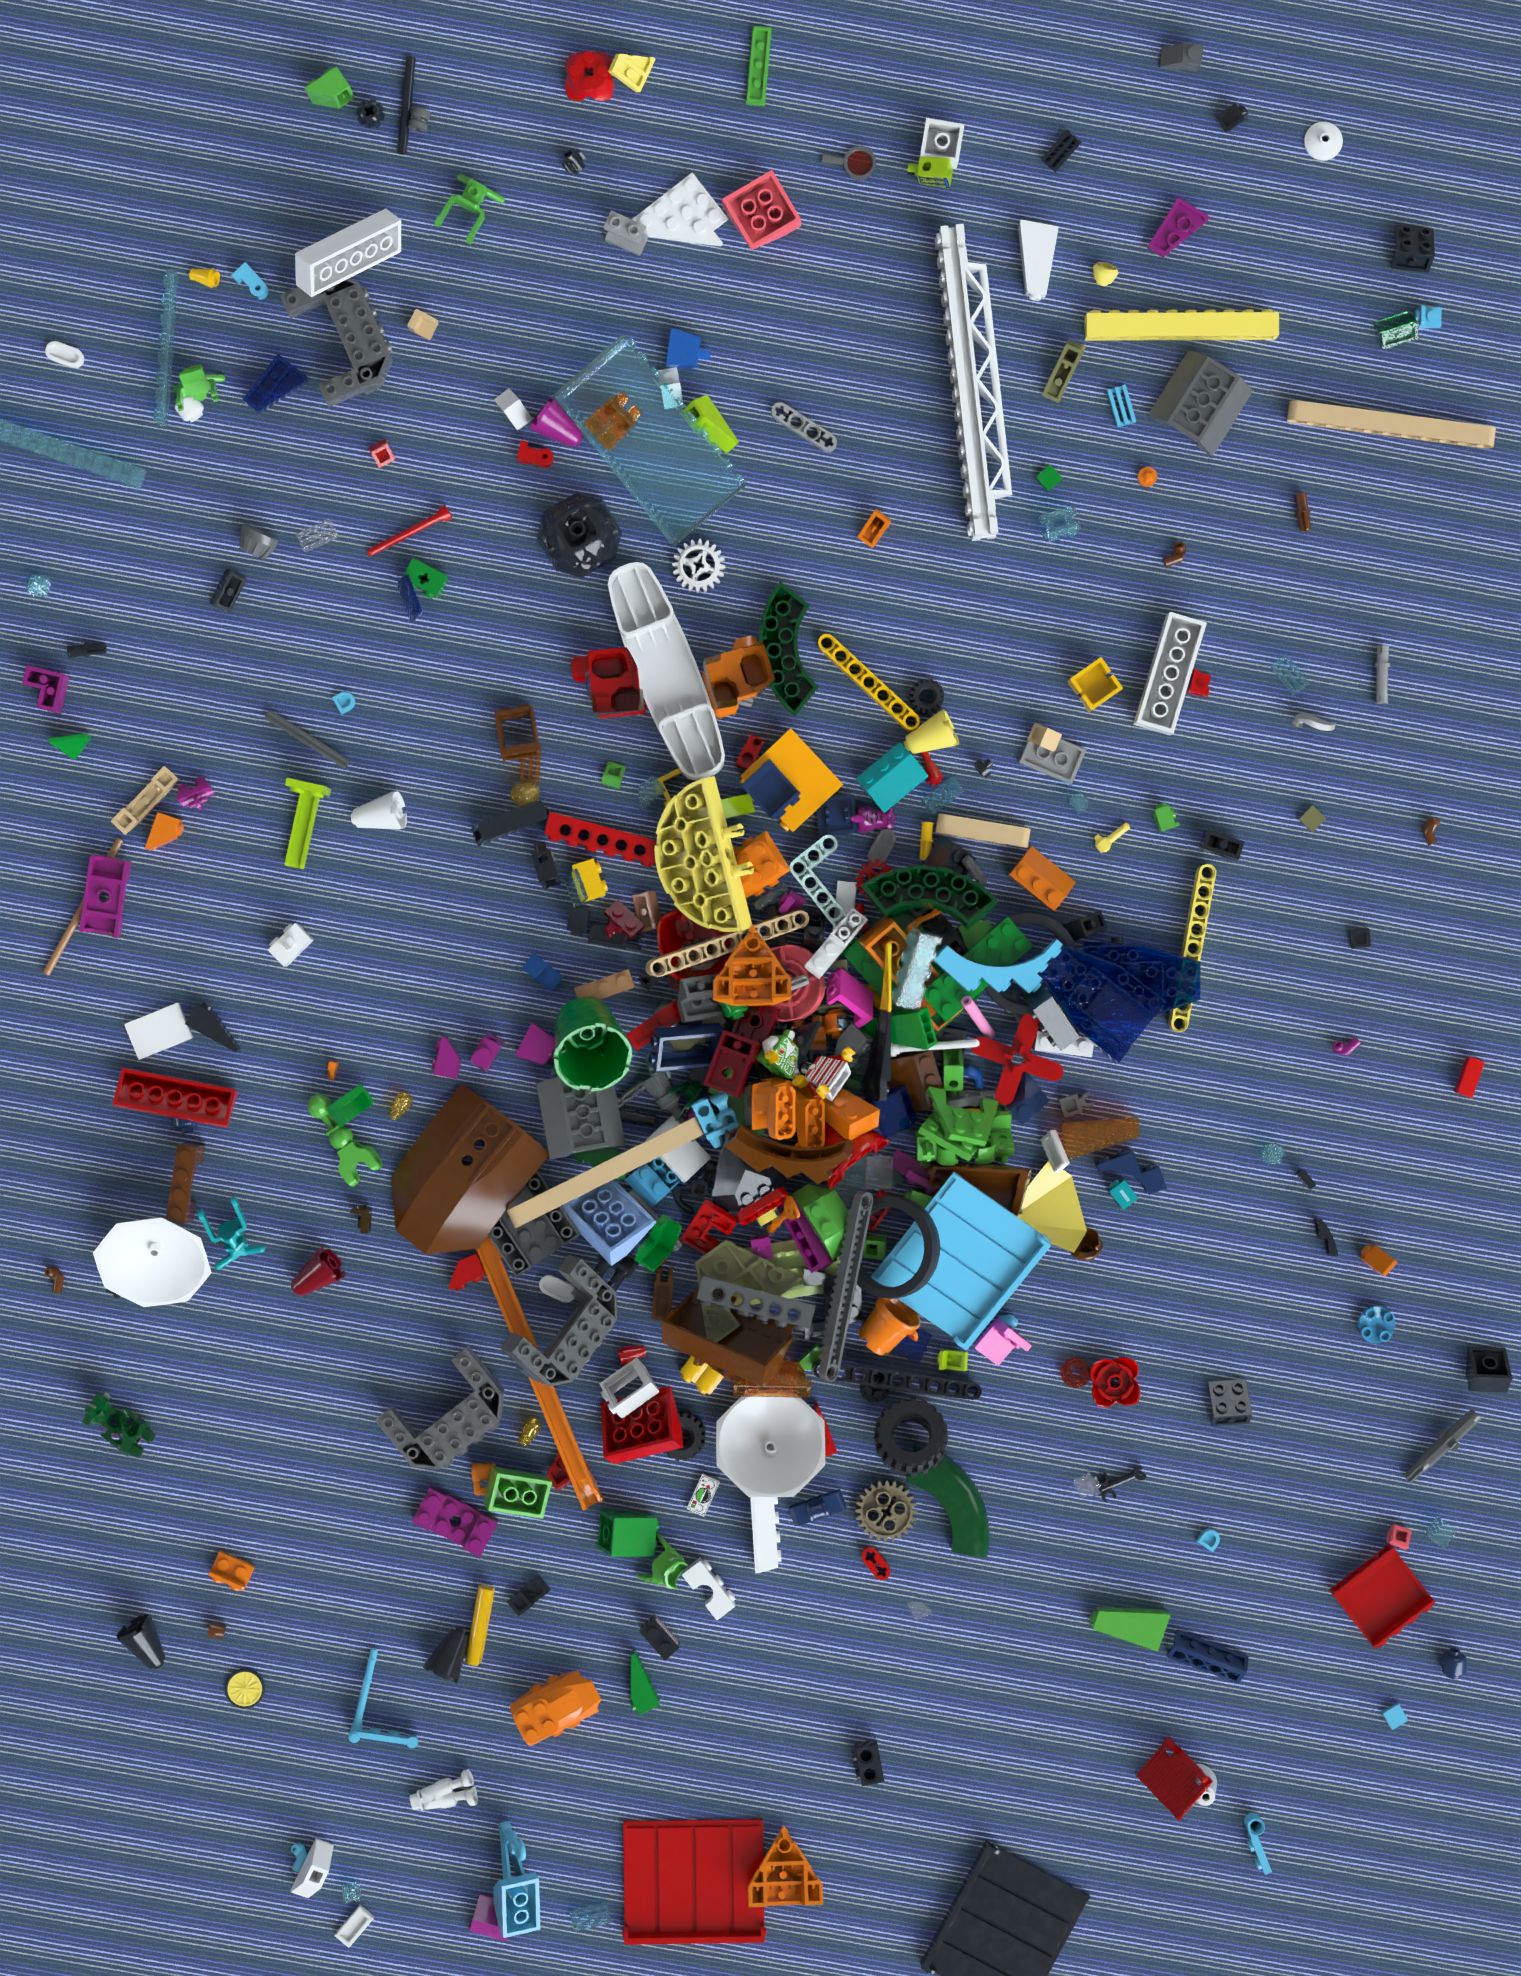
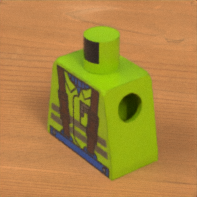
M921 156L919 164H908L907 175L917 176L920 184L950 189L953 174L950 158Z

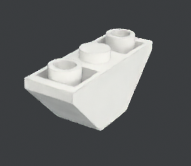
M315 1839L290 1890L291 1893L309 1898L321 1889L329 1872L333 1844Z

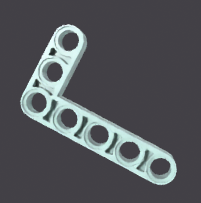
M825 835L791 862L790 871L836 928L847 914L812 871L815 866L832 854L838 847L836 838L832 835ZM830 838L834 841V846L831 849H826L824 841ZM815 850L819 853V858L816 861H811L809 853ZM800 862L804 865V870L801 873H796L794 865ZM810 877L816 880V885L813 888L806 886V880ZM822 892L828 896V900L825 903H820L817 898ZM833 907L838 908L840 911V915L837 918H832L829 914Z

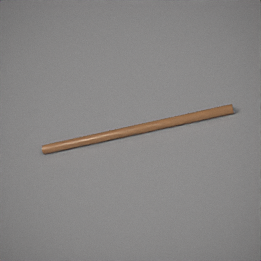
M116 838L107 857L115 858L123 840ZM83 900L43 970V973L49 976L81 919Z

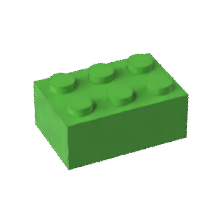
M492 1467L483 1504L488 1511L543 1519L552 1481L547 1475Z

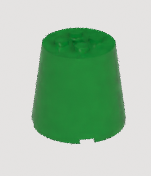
M581 997L571 1000L560 1009L556 1017L554 1065L558 1076L565 1084L574 1089H590L591 1092L604 1090L618 1083L629 1070L632 1058L629 1040L610 1008L603 1001L592 997Z

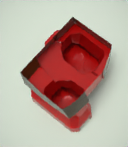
M627 647L587 651V656H577L571 661L572 678L578 683L586 682L587 696L592 697L593 713L600 719L643 715L647 708L643 697V689L639 687L638 667Z

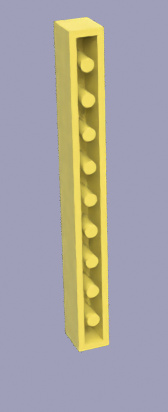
M1232 309L1224 310L1223 312L1205 310L1197 313V310H1186L1185 313H1178L1177 310H1167L1166 313H1158V310H1148L1147 313H1139V310H1129L1128 313H1120L1119 310H1110L1109 313L1092 310L1084 318L1085 341L1275 340L1279 336V312H1273L1271 309L1262 310V312H1254L1252 309L1243 310L1242 312H1235Z

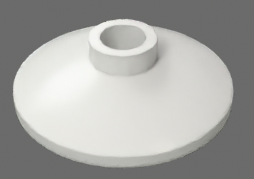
M1329 122L1315 123L1308 129L1304 137V146L1308 154L1314 159L1321 161L1335 157L1341 150L1343 143L1340 130ZM1323 136H1326L1328 138L1327 142H1324L1322 140Z

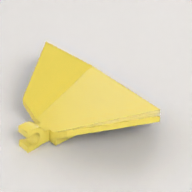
M1048 1160L1028 1186L1021 1207L1022 1214H1018V1217L1050 1238L1052 1245L1074 1253L1087 1232L1072 1176L1066 1171L1062 1170L1060 1173H1054Z

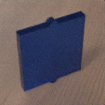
M917 1329L918 1341H913L907 1335L891 1352L919 1364L924 1352H927V1346L932 1335Z

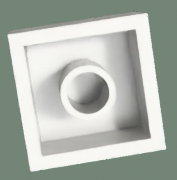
M926 118L920 157L950 158L953 169H957L964 124Z

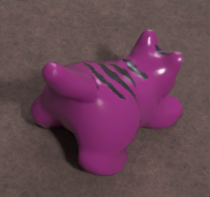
M863 805L856 808L855 812L857 815L851 816L850 820L857 822V831L859 833L866 834L875 828L892 830L896 816L892 812V807L884 813L880 808L873 809Z

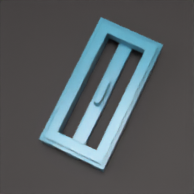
M1126 384L1114 389H1108L1106 392L1117 428L1135 423L1136 418ZM1120 391L1123 393L1130 420L1127 418ZM1112 393H1116L1123 422H1120V418Z

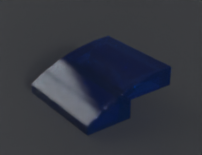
M408 574L398 581L397 587L409 619L414 621L418 619V615L423 614Z

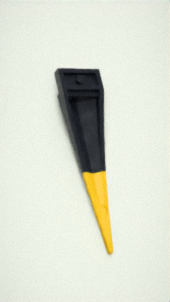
M886 943L879 1015L864 1072V1094L879 1101L887 1100L889 1092L887 1081H891L892 943Z

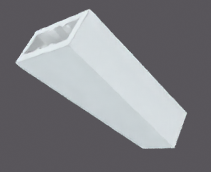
M1021 220L1018 231L1025 296L1030 297L1029 299L1040 301L1045 299L1059 226Z

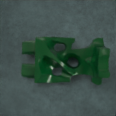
M97 1392L93 1401L85 1408V1417L82 1423L88 1426L98 1425L106 1430L105 1433L100 1435L103 1439L127 1457L130 1454L139 1458L144 1452V1449L138 1445L141 1439L150 1444L156 1437L155 1433L150 1429L149 1423L126 1408L123 1411L115 1409L109 1404L112 1399L109 1393L105 1392L102 1396ZM112 1416H115L118 1419V1423L116 1425H112L110 1423V1418ZM128 1418L134 1421L132 1425L126 1423ZM111 1434H114L120 1438L118 1440H114L111 1437Z

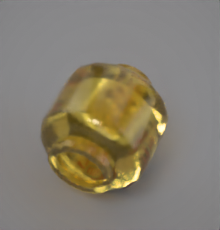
M526 779L512 786L510 797L515 804L522 807L536 802L539 798L540 789L532 780Z

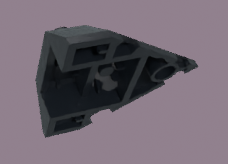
M728 1130L725 1131V1135H724V1137H725L724 1145H725L727 1136H728V1134H729V1131H728ZM723 1145L715 1173L714 1188L711 1190V1198L714 1204L727 1212L740 1211L782 1187L787 1179L785 1175L773 1166L768 1169L765 1168L761 1172L756 1171Z

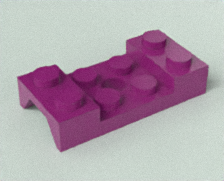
M96 854L90 855L79 928L80 932L107 934L114 938L121 936L124 918L122 913L132 861ZM102 891H106L109 894L107 902L100 899Z
M432 1485L412 1520V1523L428 1531L432 1530L463 1546V1549L478 1557L482 1555L499 1522L498 1519ZM452 1516H459L461 1523L453 1525L451 1523Z

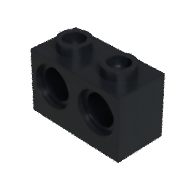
M877 1739L854 1743L855 1750L851 1751L853 1761L858 1762V1769H855L857 1781L861 1780L862 1786L885 1782ZM864 1750L871 1752L868 1757L860 1755ZM867 1769L874 1770L871 1776L865 1775L864 1772Z

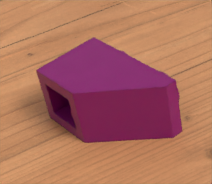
M442 1036L441 1040L438 1039L436 1051H438V1056L433 1059L431 1069L434 1070L433 1074L458 1079L462 1059L449 1038Z

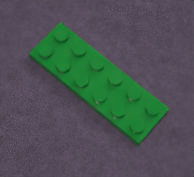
M1006 917L962 957L985 966H1010L1032 948L1033 945L1012 920ZM943 972L920 994L938 1015L947 1022L963 1008L961 1004L963 997L970 996L974 999L989 984L981 978L979 980L981 982L974 991L972 989L966 991L950 975Z

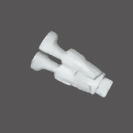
M469 1769L463 1770L458 1779H442L433 1785L417 1790L416 1794L409 1796L412 1809L449 1808L456 1806L459 1800H466L470 1806L477 1805L478 1798L475 1786L459 1792L453 1791L455 1788L469 1787L474 1784L471 1771Z

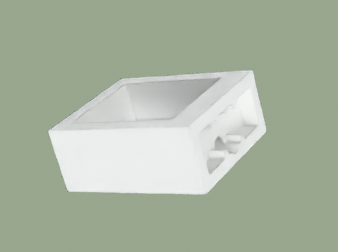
M637 1357L599 1383L603 1390L601 1395L610 1403L608 1404L610 1411L613 1414L617 1413L621 1418H624L659 1393L648 1370ZM639 1376L644 1385L618 1403L614 1393Z

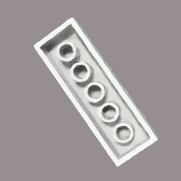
M384 209L296 252V286L312 297L400 253L401 219L389 210Z
M1173 612L1166 614L1133 725L1166 735L1174 734L1207 624L1206 622Z

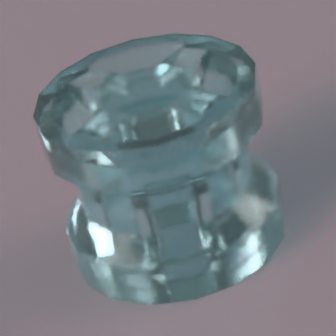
M354 1882L353 1885H342V1895L345 1904L354 1900L356 1902L361 1901L359 1882Z

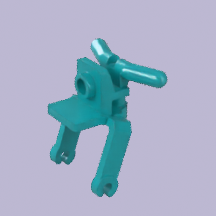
M236 1196L231 1197L230 1200L238 1218L218 1225V1235L214 1234L203 1209L197 1212L210 1240L214 1243L224 1242L226 1251L230 1253L215 1263L214 1268L216 1270L222 1269L233 1260L238 1259L239 1256L263 1253L265 1251L263 1245L248 1247V1241L242 1233L246 1231L247 1221Z

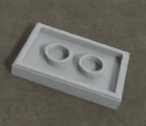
M1061 738L1054 752L1027 741L1018 763L1072 785L1087 749Z

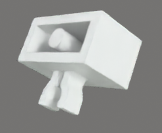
M290 923L283 930L284 934L280 938L276 937L269 944L271 947L268 951L284 967H287L314 941L298 923L294 925Z

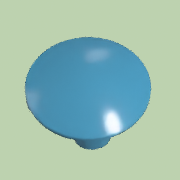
M1379 1305L1366 1308L1358 1319L1360 1335L1370 1343L1389 1341L1395 1330L1394 1314L1387 1308Z

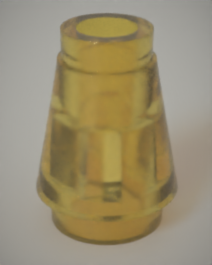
M404 1091L396 1094L388 1116L397 1121L413 1105V1097Z
M529 1417V1419L525 1420L518 1442L527 1447L541 1432L542 1422L535 1417Z

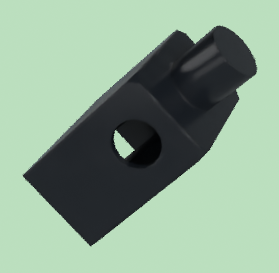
M545 842L534 844L536 853L532 854V858L543 889L562 884L552 851L546 848Z

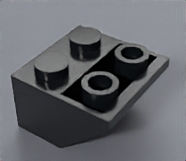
M939 836L923 865L944 867L962 875H967L968 870L962 864V859L968 855L974 861L976 858L956 843Z

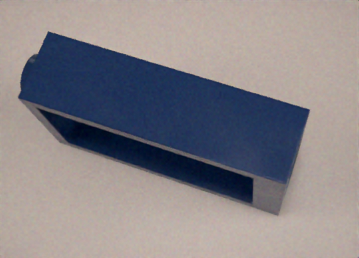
M719 1023L654 1028L653 1036L650 1038L651 1053L648 1055L649 1063L652 1064L655 1071L710 1067L724 1029ZM710 1037L709 1046L705 1049L662 1052L663 1041Z

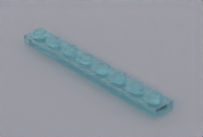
M167 269L166 275L163 276L165 294H162V306H164V313H161L160 323L163 325L162 333L159 334L161 352H158V363L160 364V371L156 373V381L159 383L158 390L155 391L157 410H154V421H156L159 427L168 428L178 273L174 269Z

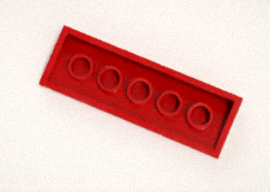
M122 1068L112 1104L116 1107L228 1128L238 1093L236 1089Z

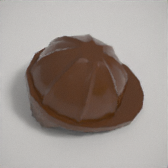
M1086 1228L1087 1232L1074 1253L1070 1252L1072 1256L1084 1262L1095 1259L1103 1249V1243L1100 1240L1099 1234L1091 1228Z

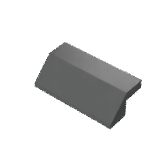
M720 973L680 980L677 1006L682 1023L725 1016L720 1002L713 1000V980Z

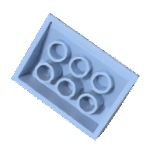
M614 1179L563 1204V1209L579 1233L611 1266L625 1257L656 1223V1220Z

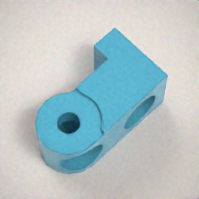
M246 262L231 275L238 284L243 281L249 287L254 298L262 300L267 297V286Z

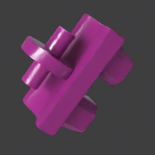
M203 776L194 780L196 787L192 789L189 788L188 784H182L177 787L178 795H176V798L183 807L189 805L190 808L197 806L199 810L204 809L202 803L208 801L207 797L215 794L214 789Z

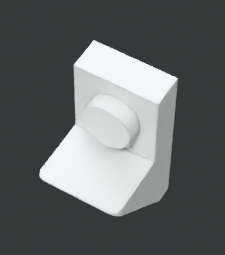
M677 367L658 370L664 409L683 407Z

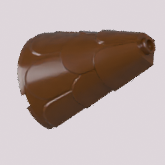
M958 1162L955 1166H943L935 1163L934 1166H930L927 1176L930 1177L928 1184L939 1191L950 1175L956 1172L967 1182L1018 1217L1029 1185L1032 1169L1022 1166H995L994 1164L970 1165L969 1162Z

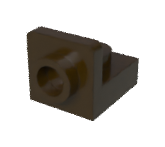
M355 1205V1208L350 1209V1213L361 1214V1217H358V1228H361L360 1233L368 1234L371 1232L372 1209H367V1205Z

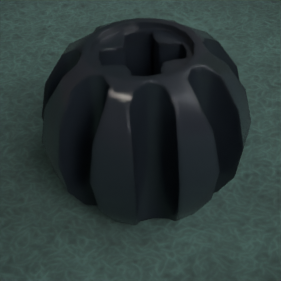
M370 99L368 103L365 100L360 103L362 107H357L356 115L359 116L357 120L360 125L365 124L367 129H371L374 125L376 128L381 126L379 121H384L385 118L383 106L380 103L376 104V100Z

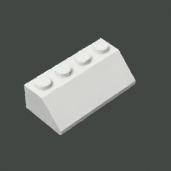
M750 1497L755 1573L778 1568V1562H781V1550H777V1543L780 1542V1531H776L775 1523H779V1513L774 1510V1504H778V1497Z

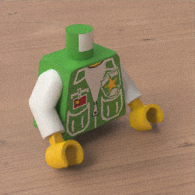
M785 1029L783 1035H771L762 1042L763 1048L756 1059L776 1077L792 1078L793 1085L801 1089L808 1083L805 1076L801 1075L797 1068L800 1049L792 1042L795 1033Z

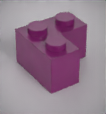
M27 665L22 684L41 689L37 708L61 714L70 677L65 674Z

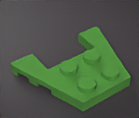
M929 1086L926 1094L928 1097H931L933 1101L932 1106L939 1113V1121L947 1138L985 1146L999 1103L996 1100L982 1098L980 1101L981 1112L949 1106L946 1102L945 1090Z

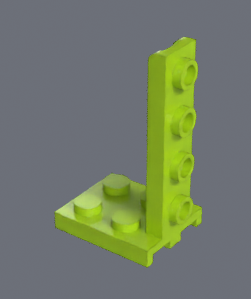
M286 778L285 786L290 787L289 791L299 793L300 795L286 854L285 866L304 869L320 798L323 799V796L330 797L332 789L323 785Z

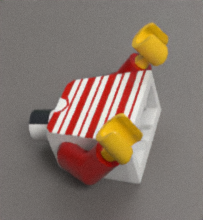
M846 1047L840 1055L820 1056L814 1064L808 1062L803 1064L801 1071L806 1074L807 1088L813 1098H827L833 1101L851 1074L847 1062H852L853 1058L851 1056L856 1053L850 1047Z

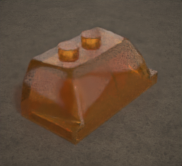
M782 1360L775 1378L764 1387L739 1376L734 1378L733 1397L810 1398L811 1379H808L806 1372L797 1361Z

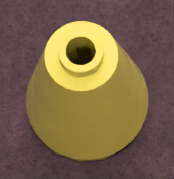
M944 709L905 736L906 741H903L905 748L911 751L912 754L959 745L957 734L953 735L955 734L954 726Z

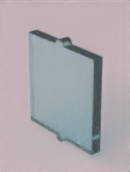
M574 869L564 878V882L573 906L577 908L588 899L578 869Z

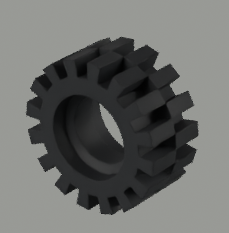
M933 679L917 681L910 690V704L920 714L934 713L941 707L944 701L942 686L937 681H933ZM924 689H929L934 694V700L929 704H924L920 701L919 694Z

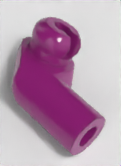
M1356 1037L1348 1043L1335 1041L1332 1045V1050L1337 1054L1349 1055L1361 1043Z

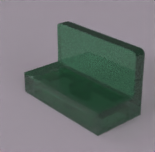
M1410 311L1374 322V327L1379 332V343L1382 350L1419 339L1418 321Z

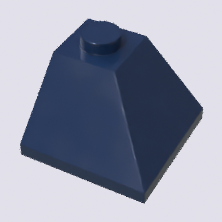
M1023 1072L1013 1101L1005 1105V1107L1011 1111L1017 1122L1023 1125L1050 1100L1027 1072Z

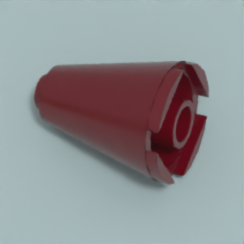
M324 1246L319 1248L293 1278L291 1289L296 1295L304 1296L338 1282L345 1277V1270L341 1271L340 1268L343 1264L332 1250H324Z

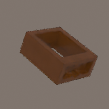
M524 704L518 706V708H501L499 711L494 712L503 761L541 755L533 706ZM530 717L534 742L506 747L502 722Z

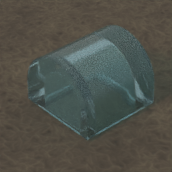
M1075 794L1068 798V802L1076 814L1079 815L1088 808L1089 801L1085 795Z

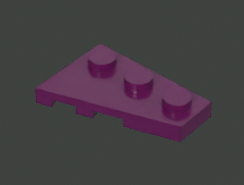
M1178 197L1147 248L1164 258L1211 217Z

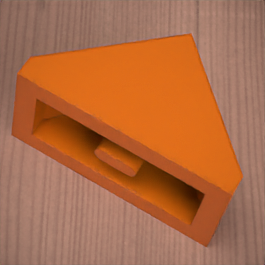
M875 509L857 537L873 548L889 527L891 519Z

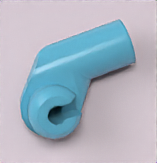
M1009 1314L998 1317L1012 1328L1018 1324V1319L1014 1315Z
M296 1843L291 1847V1852H294L296 1856L292 1869L300 1872L308 1854L303 1844Z

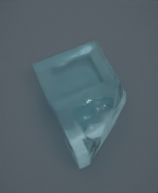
M656 775L651 776L639 786L638 807L640 811L653 803L657 797L666 791Z

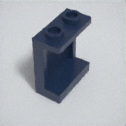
M770 759L740 785L772 820L775 817L780 819L786 813L784 809L789 804L794 806L800 800L798 797L801 794L800 791L792 785Z

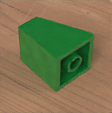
M600 1510L597 1548L611 1557L654 1556V1551L657 1548L656 1531L659 1528L658 1520L651 1514Z

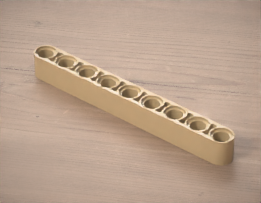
M793 910L755 923L753 926L765 941L805 927L809 922V916L805 911ZM797 914L801 916V922L799 924L795 922V916ZM779 920H782L784 923L781 930L777 927ZM762 926L766 928V934L764 936L760 934V928ZM750 928L729 932L653 958L646 963V972L650 976L661 977L733 952L741 942L743 933H748ZM727 938L731 941L729 948H726L724 945V941ZM709 944L713 946V952L710 955L706 951ZM693 950L696 956L695 959L691 961L688 955L689 952ZM674 956L678 959L675 967L670 962ZM656 962L660 965V970L657 973L652 968Z

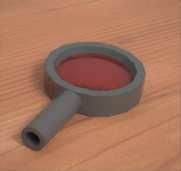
M855 146L849 149L845 157L822 155V163L843 165L846 174L851 179L857 181L869 178L874 173L876 166L873 152L863 146Z

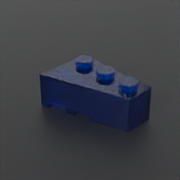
M277 354L242 400L260 414L310 380L296 367Z

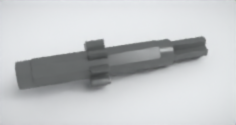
M1471 1408L1448 1430L1443 1428L1437 1433L1440 1438L1421 1455L1416 1463L1404 1474V1477L1412 1483L1450 1449L1455 1452L1461 1446L1458 1441L1482 1418Z

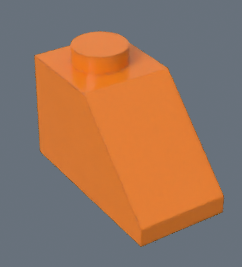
M157 812L145 849L153 851L176 840L183 832V820Z
M1372 1243L1366 1245L1360 1252L1361 1256L1359 1258L1373 1271L1384 1277L1398 1263Z

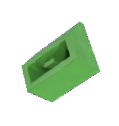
M337 66L333 69H327L323 76L311 80L307 87L304 88L312 104L340 109L355 99L350 85Z

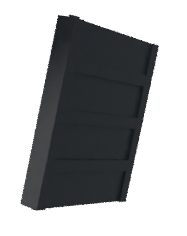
M985 1840L920 1962L921 1969L929 1974L935 1975L937 1973L940 1976H1048L1087 1901L1090 1899V1895L1008 1853L996 1844Z

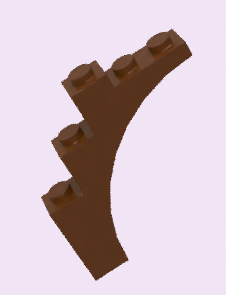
M741 1124L729 1132L724 1146L758 1172L773 1166L787 1178L803 1172L819 1184L824 1180L830 1179L833 1174V1168L851 1157L854 1143L850 1139H846L838 1144L826 1147H795L766 1139Z

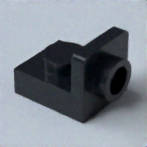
M1234 103L1216 116L1225 133H1229L1242 122L1249 120L1246 116L1248 115L1247 109L1243 104L1239 105L1238 103Z

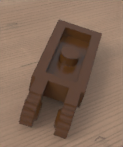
M662 1266L657 1268L656 1280L654 1281L652 1320H663L671 1312L674 1267L669 1266L668 1281H660Z

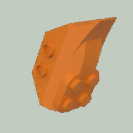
M764 831L754 839L751 836L742 841L743 846L740 848L737 846L733 847L737 865L747 862L753 864V866L746 868H754L753 874L740 876L746 899L753 894L755 897L765 892L764 887L767 885L771 888L778 884V878L791 870L767 831Z
M578 1670L559 1676L555 1674L546 1679L547 1682L540 1685L537 1683L529 1688L530 1691L510 1704L514 1722L525 1742L532 1746L552 1735L556 1737L564 1732L563 1729L569 1726L574 1728L581 1723V1720L599 1712L597 1707L601 1698L592 1680L582 1677Z

